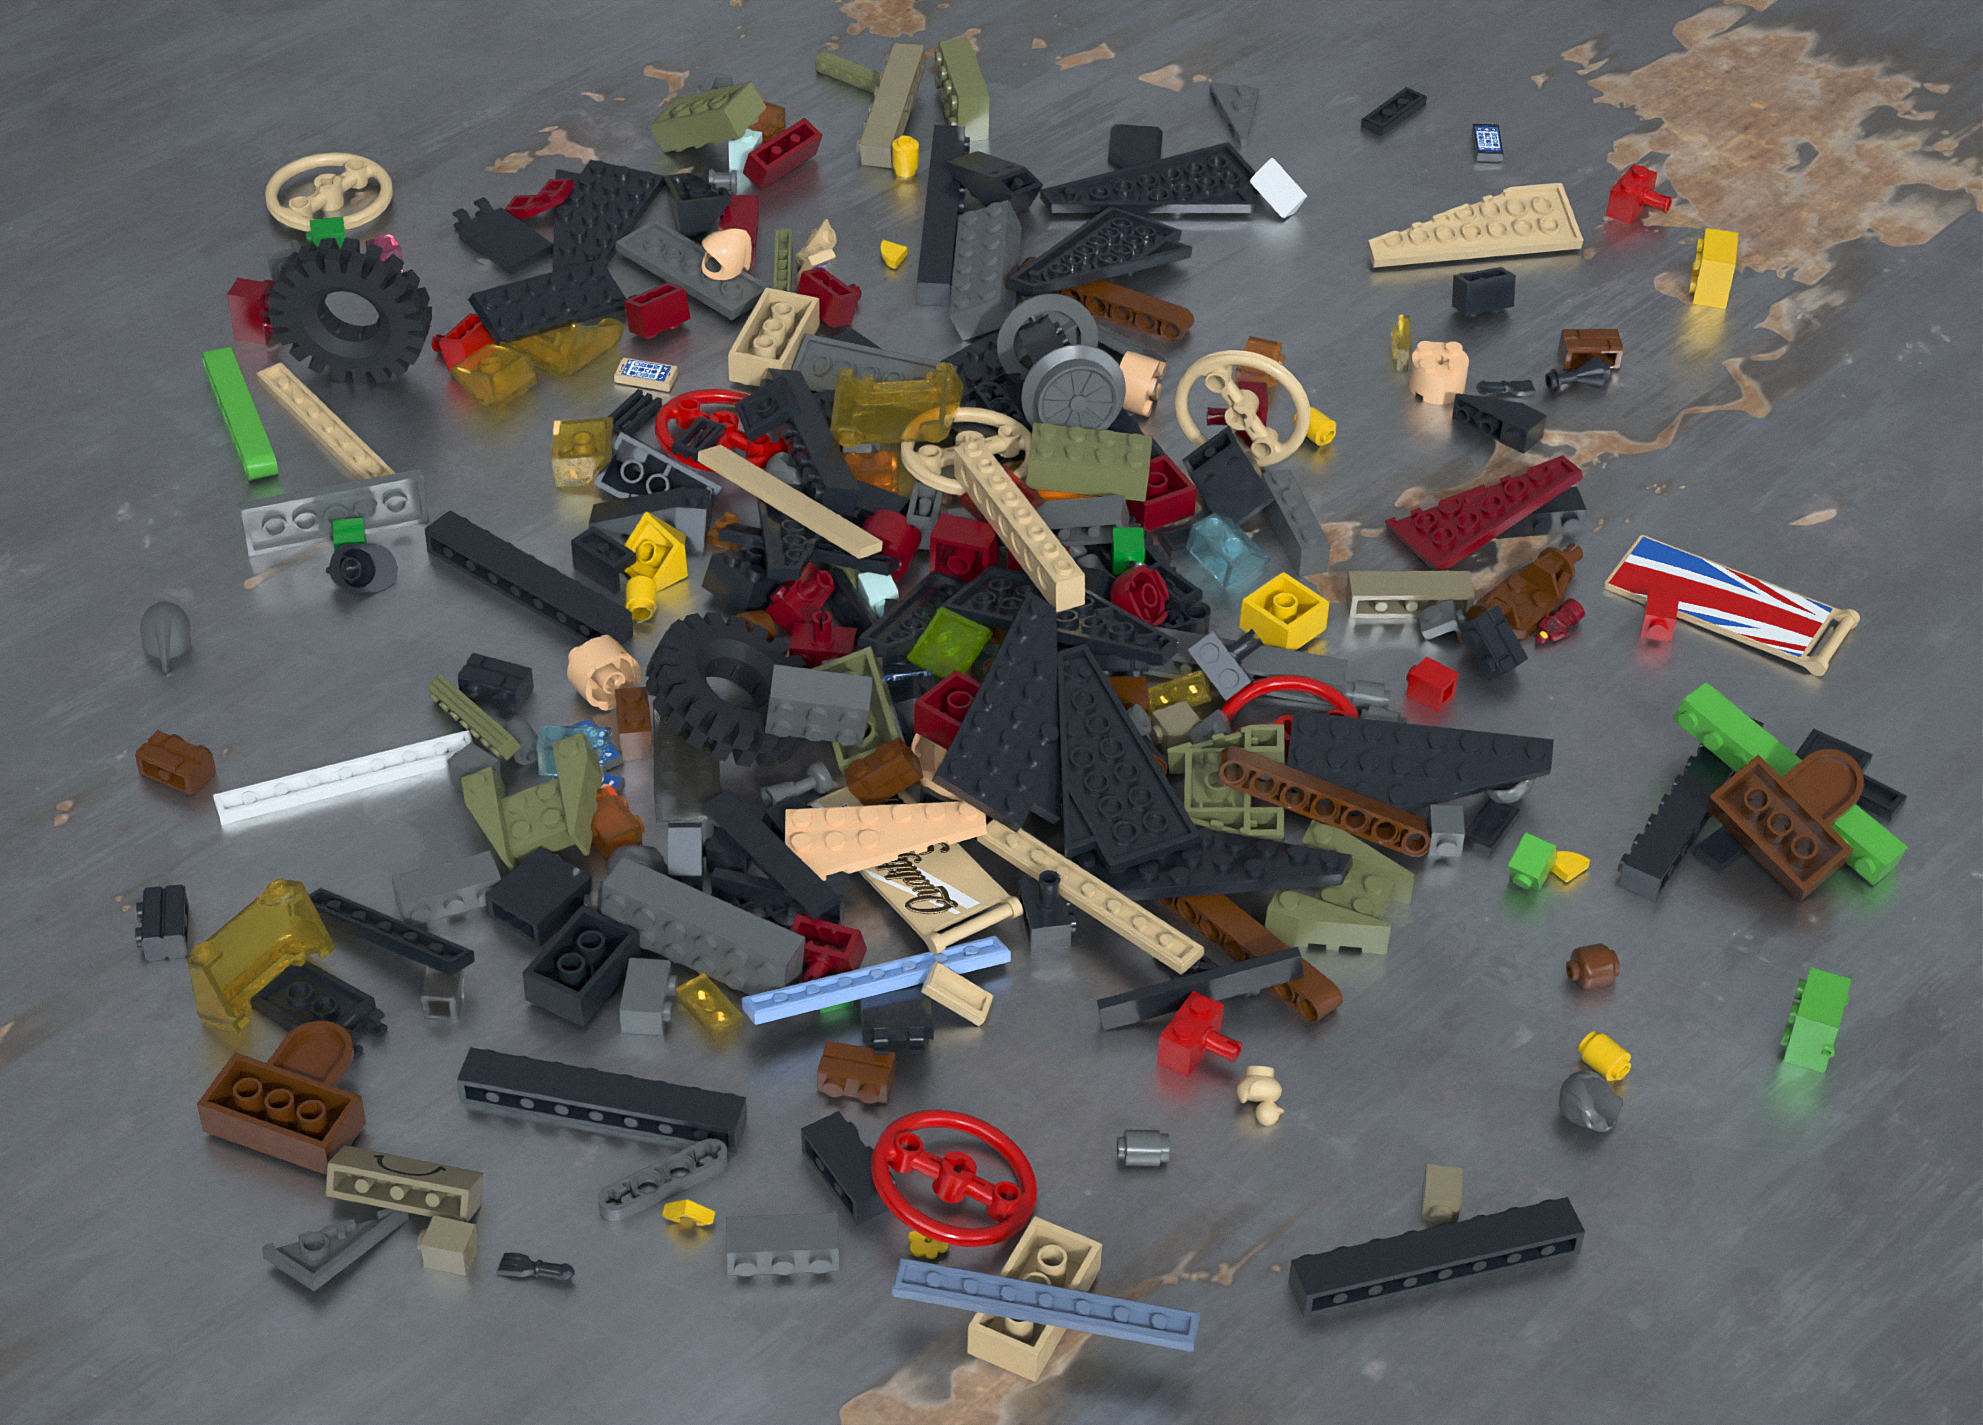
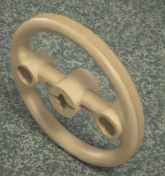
M321 153L297 159L279 169L266 186L265 198L268 210L279 222L296 230L306 232L311 231L310 220H314V212L321 208L324 211L340 209L344 205L343 193L350 188H363L368 184V178H375L380 184L378 197L365 209L343 217L346 231L367 224L384 212L392 199V182L387 171L371 159L349 153ZM320 167H345V172L339 176L330 173L317 176L314 180L315 192L308 197L297 196L289 201V207H282L277 198L278 192L283 184L292 177L307 170Z
M1219 351L1206 355L1194 362L1181 377L1175 392V415L1184 435L1196 448L1209 440L1196 427L1188 409L1189 391L1193 383L1200 376L1205 377L1206 387L1213 392L1220 393L1227 403L1228 407L1225 412L1226 423L1236 430H1245L1253 441L1251 451L1259 467L1279 463L1292 455L1303 443L1311 418L1307 395L1294 375L1271 358L1249 351ZM1231 365H1243L1261 370L1274 377L1289 392L1296 408L1297 421L1295 429L1287 441L1284 443L1278 442V433L1273 428L1263 425L1256 415L1259 408L1258 397L1249 390H1239L1231 378L1233 374Z
M974 407L947 408L928 413L908 427L901 440V458L906 469L923 484L944 493L968 496L957 480L940 475L942 467L954 465V447L982 440L992 455L998 453L1000 456L1007 458L1015 457L1020 453V450H1024L1026 453L1024 462L1017 470L1008 474L1018 487L1027 478L1032 433L1017 420L996 411ZM976 422L999 428L998 435L984 438L981 433L976 431H963L956 436L955 446L941 449L935 445H925L919 449V453L914 452L915 442L923 433L943 424Z

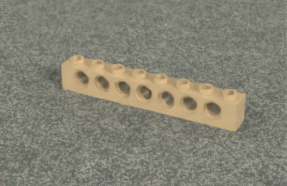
M982 440L954 447L955 478L1048 603L1056 607V612L1084 605L1085 574Z

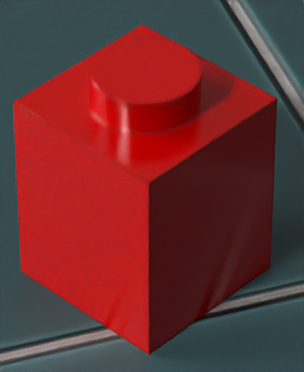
M1649 590L1644 610L1641 637L1667 642L1672 641L1677 619L1679 595Z
M1426 657L1418 665H1413L1406 676V681L1408 682L1406 696L1438 712L1455 696L1459 673Z

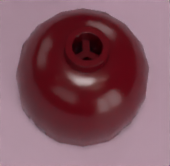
M1140 565L1120 573L1111 586L1110 602L1152 626L1163 623L1169 609L1164 611V601L1169 600V593L1160 573L1155 569L1149 570L1146 568L1148 565Z

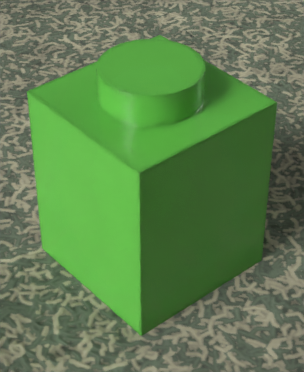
M1525 832L1508 864L1509 877L1512 879V882L1524 889L1532 887L1540 891L1557 859L1556 845Z

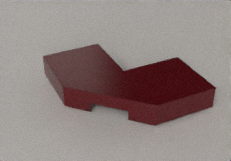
M549 179L538 195L514 196L504 210L517 219L531 218L564 202L574 189V183L572 179Z

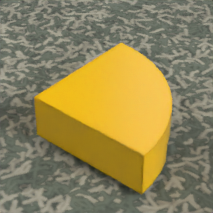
M883 240L880 246V254L887 266L896 269L908 255V247Z
M1557 851V859L1551 871L1567 883L1589 868L1590 859L1575 852Z
M685 1199L665 1203L662 1216L674 1222H679L680 1217H686L696 1221L698 1226L713 1224L715 1211Z

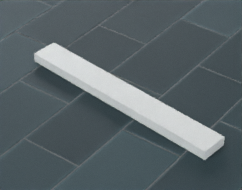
M467 730L214 794V804L221 825L449 767L448 760L469 743H473V740Z

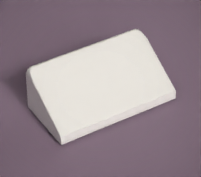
M1271 158L1250 180V183L1282 218L1295 214L1307 197L1274 158Z

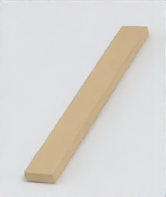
M282 363L256 373L257 381L358 480L396 474Z
M718 445L698 451L697 461L858 559L882 551L883 541L726 447Z
M993 819L986 825L987 834L977 837L978 842L1038 881L1039 875L1043 871L1052 870L1057 872L1061 878L1059 894L1063 898L1182 975L1204 955L1203 946L1021 828L1016 833Z

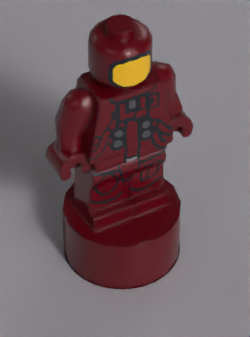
M1570 598L1559 606L1558 612L1553 617L1546 613L1538 625L1541 630L1535 635L1536 643L1544 644L1548 640L1555 642L1563 637L1565 638L1569 633L1568 631L1565 632L1566 628L1577 624L1585 617L1582 605L1575 599Z

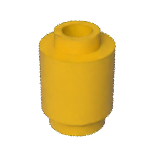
M901 136L892 143V167L898 176L910 177L916 173L919 166V143L910 136Z
M1310 407L1311 418L1305 437L1318 446L1331 442L1336 435L1335 421L1315 407ZM1295 414L1293 419V424L1295 426L1297 421V414Z
M636 576L626 583L625 607L632 612V620L645 622L650 620L656 612L657 585L649 577Z
M1590 1032L1578 1047V1053L1582 1055V1060L1607 1081L1622 1079L1631 1068V1063H1629L1631 1055L1604 1033Z

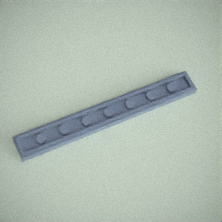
M900 1258L892 1287V1296L1190 1352L1194 1351L1200 1320V1313L905 1258Z

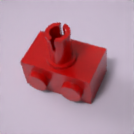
M1633 164L1612 187L1606 216L1631 224L1646 206L1667 213L1673 198L1654 192L1657 172L1649 170L1644 166Z
M469 313L446 335L436 334L432 338L431 343L433 351L442 352L448 371L461 372L462 374L476 371L477 367L484 360L491 357L493 352L500 347L496 345L479 316L474 313Z
M1192 991L1160 1035L1157 1063L1186 1077H1189L1207 1051L1227 1059L1231 1063H1235L1241 1053L1243 1043L1220 1034L1224 1004L1196 991Z

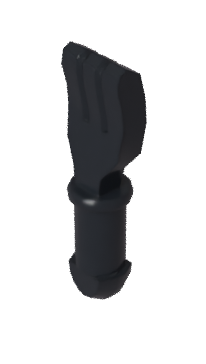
M1484 380L1476 386L1478 393L1484 395L1486 393H1501L1504 395L1506 392H1510L1515 396L1524 397L1536 393L1531 380L1510 382L1504 380L1501 382H1485Z
M511 1252L504 1253L496 1274L517 1277L532 1275L536 1278L548 1277L568 1281L574 1276L575 1270L567 1263L543 1262L540 1259L534 1262L528 1255Z

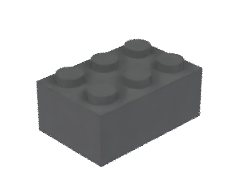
M774 664L765 733L774 734L778 737L806 738L810 741L839 742L847 746L854 744L863 745L870 709L873 677Z

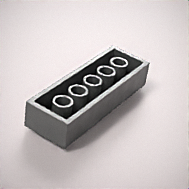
M1009 200L1000 203L995 202L988 207L976 211H968L958 218L949 317L962 340L1000 329L1007 315L1015 308L1016 291L1007 288L1009 277L1018 272L1021 223Z
M622 857L602 883L601 914L639 931L640 947L656 952L674 963L685 965L703 976H709L727 984L734 990H740L749 995L780 989L801 982L805 946L804 936L625 857Z

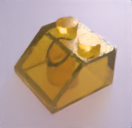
M494 344L486 345L450 368L454 378L478 404L489 406L493 409L507 406L509 401L527 393L529 388L538 383L530 352Z
M613 417L554 421L551 462L557 487L586 485L611 461Z

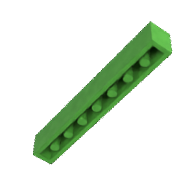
M1707 682L1682 700L1673 718L1678 725L1735 772L1741 770L1753 758L1759 755L1782 778L1802 761ZM1855 805L1831 826L1853 848L1850 858L1846 863L1873 886L1897 866L1908 849L1907 845L1858 805Z

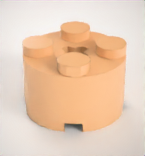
M1454 341L1448 343L1419 342L1412 354L1408 382L1411 393L1415 395L1417 392L1423 396V401L1432 404H1448L1455 401L1457 393L1464 394L1469 358L1462 350L1463 346Z
M1127 351L1120 363L1126 384L1125 400L1122 406L1125 410L1149 417L1153 407V401L1151 400L1157 401L1159 398L1162 384H1159L1158 380L1163 378L1167 363L1136 352Z
M610 635L593 638L583 645L573 648L568 655V660L570 661L567 669L568 680L593 707L596 706L606 711L616 709L615 689L634 688L635 685L639 687L642 678L640 664Z

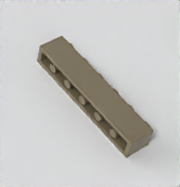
M894 43L891 53H887L885 70L882 69L880 73V86H876L874 91V104L870 103L868 121L865 120L863 123V136L857 140L856 150L857 154L861 155V165L892 168V143L904 134L926 67L924 45Z

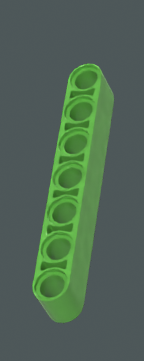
M231 346L202 352V360L207 377L248 481L277 475L278 466L273 449Z

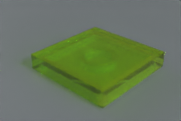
M941 606L907 656V659L911 663L941 678L947 677L954 670L966 674L993 633L989 628Z

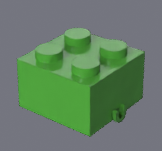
M1810 967L1807 980L1799 979L1794 999L1800 1000V1003L1792 1002L1787 1023L1792 1024L1793 1028L1785 1027L1780 1046L1787 1048L1784 1062L1825 1074L1829 1058L1835 1055L1833 1045L1844 1007L1849 1002L1848 992L1852 981L1851 978Z

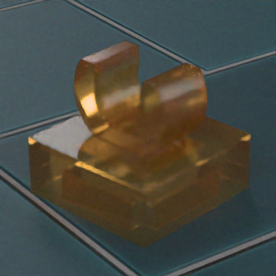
M726 512L725 518L722 517L706 533L707 543L726 551H734L739 545L720 541L719 530L731 523L740 524L738 523V516Z

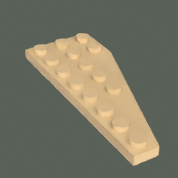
M1551 183L1504 189L1502 194L1494 197L1492 195L1485 196L1481 202L1469 206L1467 203L1434 215L1428 222L1421 223L1418 221L1411 224L1409 229L1401 232L1394 230L1368 240L1367 250L1374 268L1581 249L1584 241L1563 184Z

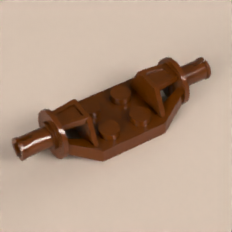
M1570 543L1563 550L1547 547L1540 552L1538 559L1511 574L1479 599L1475 605L1470 607L1467 612V620L1479 612L1498 604L1517 639L1525 640L1539 628L1538 625L1546 613L1553 617L1558 612L1559 606L1563 604L1567 586L1575 576L1573 565L1583 558L1581 547L1577 545L1574 548L1575 543ZM1458 631L1457 638L1464 645L1462 632Z

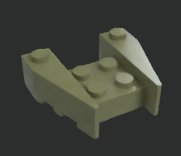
M1284 724L1248 725L1241 727L1240 732L1226 736L1220 733L1211 736L1212 740L1194 745L1188 742L1168 748L1169 774H1185L1184 808L1196 828H1207L1212 831L1241 834L1247 837L1270 839L1285 843L1284 808L1251 807L1252 795L1226 786L1220 780L1218 773V756L1223 749L1231 746L1242 748L1285 765ZM1232 763L1227 765L1226 768L1236 770L1240 768V765Z
M583 732L552 743L558 778L508 796L506 785L492 767L461 778L466 806L511 872L540 847L553 853L576 844L584 856L589 855L593 836L591 824L593 815L597 813L598 803L596 802L597 789L601 788L602 773L598 753Z
M1312 820L1301 841V845L1351 854L1353 866L1342 885L1318 887L1314 897L1288 889L1276 890L1267 908L1265 928L1285 944L1294 947L1308 948L1309 943L1326 945L1327 950H1339V946L1361 948L1363 953L1387 954L1392 923L1383 921L1384 915L1392 900L1410 905L1415 874L1345 830Z

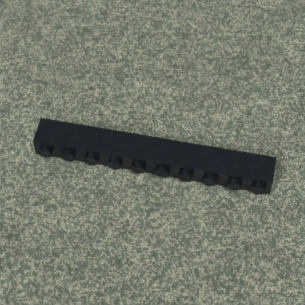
M934 125L917 277V305L950 306L958 218L964 214L966 188L944 167L946 161L970 153V137H965L966 126Z

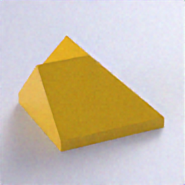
M645 512L624 545L636 552L637 562L624 571L631 578L646 576L653 579L657 585V592L688 576L685 553L686 535L653 514Z

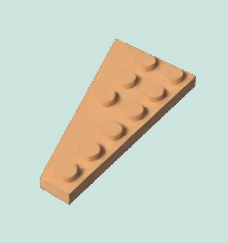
M965 801L786 809L785 844L823 881L826 880V875L840 871L850 874L898 860V855L914 850L915 854L926 852L927 846L941 842L950 845L987 834L986 814Z

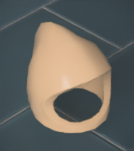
M731 228L714 232L703 239L702 245L706 253L701 268L707 277L714 280H728L738 276L742 272L743 267L746 271L750 269L752 245L751 237L747 231ZM714 257L720 263L721 270L716 273L707 270L705 263L708 259Z

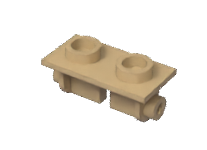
M825 219L820 227L814 228L811 231L809 238L805 242L806 247H802L795 255L798 266L802 267L808 256L829 248L833 249L837 243L835 231L831 228L828 219Z

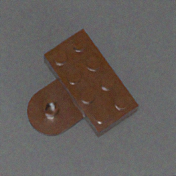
M1822 749L1809 754L1782 778L1757 755L1709 796L1706 809L1800 903L1849 860L1853 848L1831 826L1856 805L1863 791L1864 777L1860 766L1851 756L1835 749Z
M313 1021L302 1024L289 1032L267 1063L235 1052L197 1103L203 1132L327 1175L328 1162L344 1145L351 1146L366 1124L362 1096L337 1088V1085L349 1070L354 1059V1049L350 1034L336 1023Z

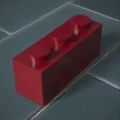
M803 118L748 154L743 174L761 191L815 156L823 135L806 118Z
M731 195L730 204L720 215L718 231L731 228L747 231L751 237L752 245L750 266H755L759 224L758 195Z

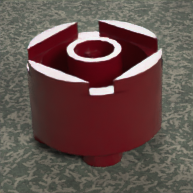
M877 510L874 515L866 517L861 529L883 541L882 551L878 552L879 554L900 559L899 569L890 574L893 581H900L909 569L921 545L922 537L919 529L915 525L912 529L906 523L907 518L902 514L891 510Z

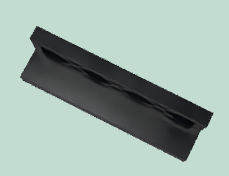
M718 867L714 868L711 875V896L731 903L733 906L747 912L755 909L762 910L766 915L761 918L788 930L791 929L792 925L781 924L780 919L787 916L795 918L797 914L808 917L770 879ZM838 894L840 903L816 919L842 925L844 920V895Z

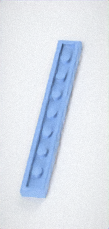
M996 936L947 947L944 952L937 955L927 952L742 998V1009L751 1021L757 1025L922 984L925 982L930 966L935 961H938L957 974L1011 962L1010 950Z

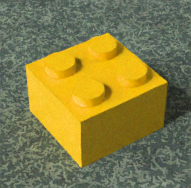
M1705 228L1704 237L1698 238L1695 252L1696 258L1692 264V277L1689 292L1694 293L1693 304L1726 309L1736 265L1739 232Z
M1282 572L1242 599L1239 628L1245 632H1249L1252 628L1257 633V636L1254 638L1258 639L1260 637L1266 646L1296 651L1326 630L1330 602L1285 572Z

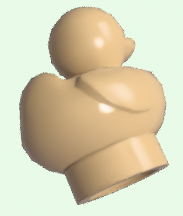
M1266 1066L1246 1067L1245 1077L1237 1084L1238 1099L1241 1103H1245L1247 1100L1261 1102L1256 1108V1119L1262 1125H1273L1278 1121L1280 1114L1284 1113V1109L1275 1104V1101L1281 1096L1282 1088L1280 1083L1274 1079V1069Z

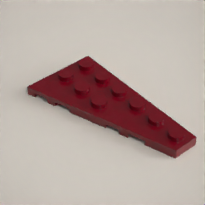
M1562 455L1529 467L1528 473L1514 478L1510 475L1499 478L1500 483L1487 488H1485L1484 484L1442 499L1439 501L1438 506L1422 511L1420 507L1410 511V516L1396 521L1395 517L1385 520V524L1392 534L1432 570L1446 571L1582 480V470Z

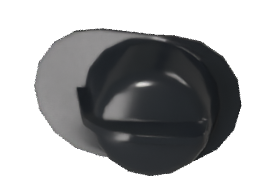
M350 543L341 545L334 551L329 567L326 568V573L330 574L332 581L344 591L376 593L385 591L392 586L397 577L398 567L395 557L384 546Z

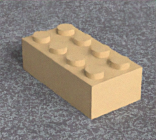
M765 288L728 353L729 381L760 387L761 380L766 377L768 368L792 370L806 334L814 335L820 325L819 298Z
M1034 1216L999 1276L1088 1292L1100 1271L1102 1243ZM976 1312L968 1326L967 1353L1036 1382L1066 1328Z

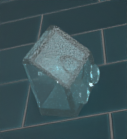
M1214 512L1191 527L1186 549L1224 587L1229 586L1270 562L1271 558L1228 517Z
M541 725L537 742L539 775L558 776L552 743L583 732L598 753L602 778H605L612 729L609 727Z

